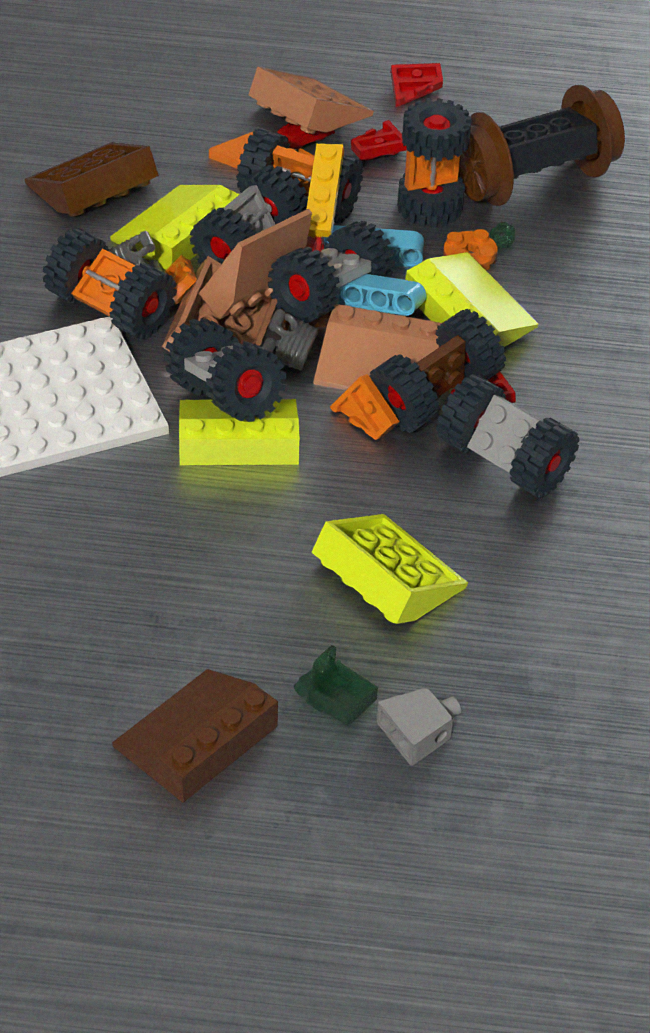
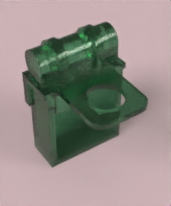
M334 645L326 649L314 661L312 669L299 677V681L294 684L297 694L302 697L306 696V703L320 712H327L347 726L377 700L378 686L342 664L340 660L336 661V647Z

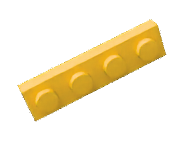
M316 144L307 209L312 212L308 236L329 237L332 235L344 156V146L342 144Z

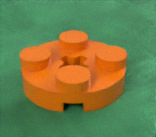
M486 230L450 232L447 235L443 256L468 252L486 271L490 269V264L493 262L495 264L497 261V245L489 237V233Z

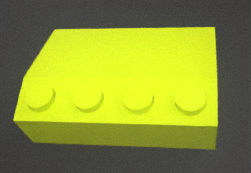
M179 185L111 235L110 240L116 244H121L126 239L129 240L143 231L149 232L155 245V250L150 253L148 252L142 258L148 261L157 260L161 268L166 270L181 255L189 260L197 255L193 254L192 251L195 245L190 244V238L193 237L190 235L193 226L212 210L226 207L240 194L222 185ZM141 241L135 244L137 251L143 248Z
M468 252L428 258L406 272L405 280L418 282L426 290V300L418 308L431 321L443 323L461 310L470 309L471 312H477L479 318L483 316L487 320L486 324L488 326L492 325L495 329L493 333L495 336L499 335L501 339L499 344L504 347L538 328L539 324Z
M281 399L280 403L274 401L272 405L275 409L271 413L266 410L264 411L266 417L262 419L255 417V421L248 422L245 419L240 421L231 417L211 402L212 400H180V465H299L300 437L296 399Z
M385 514L326 521L312 550V553L321 560L323 566L338 574L342 578L343 583L357 590L367 603L376 606L384 613V617L388 621L395 624L419 619L464 590L468 585L465 579Z

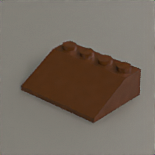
M110 142L24 180L27 186L58 213L69 214L70 217L83 214L85 212L84 208L91 205L92 207H97L107 203V198L128 194V189L132 187L140 188L147 186L151 183V179L159 175L150 146Z
M206 669L113 741L112 746L184 803L278 727V701L255 683Z

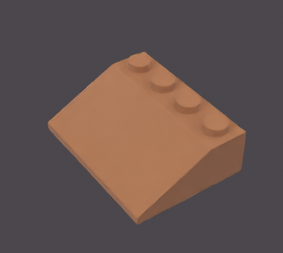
M257 66L248 94L257 100V105L268 109L271 108V113L275 115L286 116L285 121L294 125H301L300 129L311 134H315V131L329 132L371 117L374 113L370 108L314 78Z
M309 209L238 242L199 293L219 319L229 314L236 316L245 306L253 307L264 296L267 298L271 297L270 294L274 292L273 288L268 287V282L272 281V278L268 277L269 271L273 270L271 265L281 256L298 248H306L312 215Z
M207 256L195 272L196 282L184 294L162 347L170 352L165 347L167 342L173 343L172 333L174 331L180 333V325L185 323L190 326L189 320L196 319L200 321V318L212 320L233 333L232 336L236 337L242 345L243 341L260 346L278 301L276 298L272 300V297L267 298L264 296L255 306H245L236 316L229 314L219 319L199 295L203 287L221 266V263Z
M336 304L328 320L314 384L347 390L360 376L366 374L370 376V372L394 355L401 354L404 358L407 356L411 359L412 364L414 362L417 363L440 347L436 343L438 338L436 330H438L437 327L442 323Z

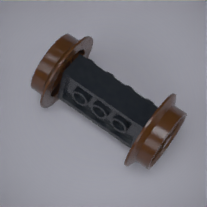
M578 84L571 86L565 92L560 110L503 126H498L484 112L473 113L471 115L468 149L465 152L462 151L459 162L458 177H461L465 184L464 193L474 201L486 199L494 206H501L509 201L513 191L514 179H517L519 175L538 173L543 168L561 166L564 162L574 160L581 170L590 177L604 175L610 163L618 160L624 150L625 131L619 109L606 92L602 90L591 91L588 87Z

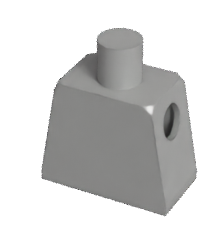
M422 688L378 702L377 724L412 766L449 741L452 733V718L461 714V707L454 696L439 702L429 689Z

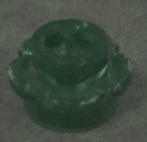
M500 222L491 229L490 238L495 241L498 247L507 248L515 241V228L507 222Z

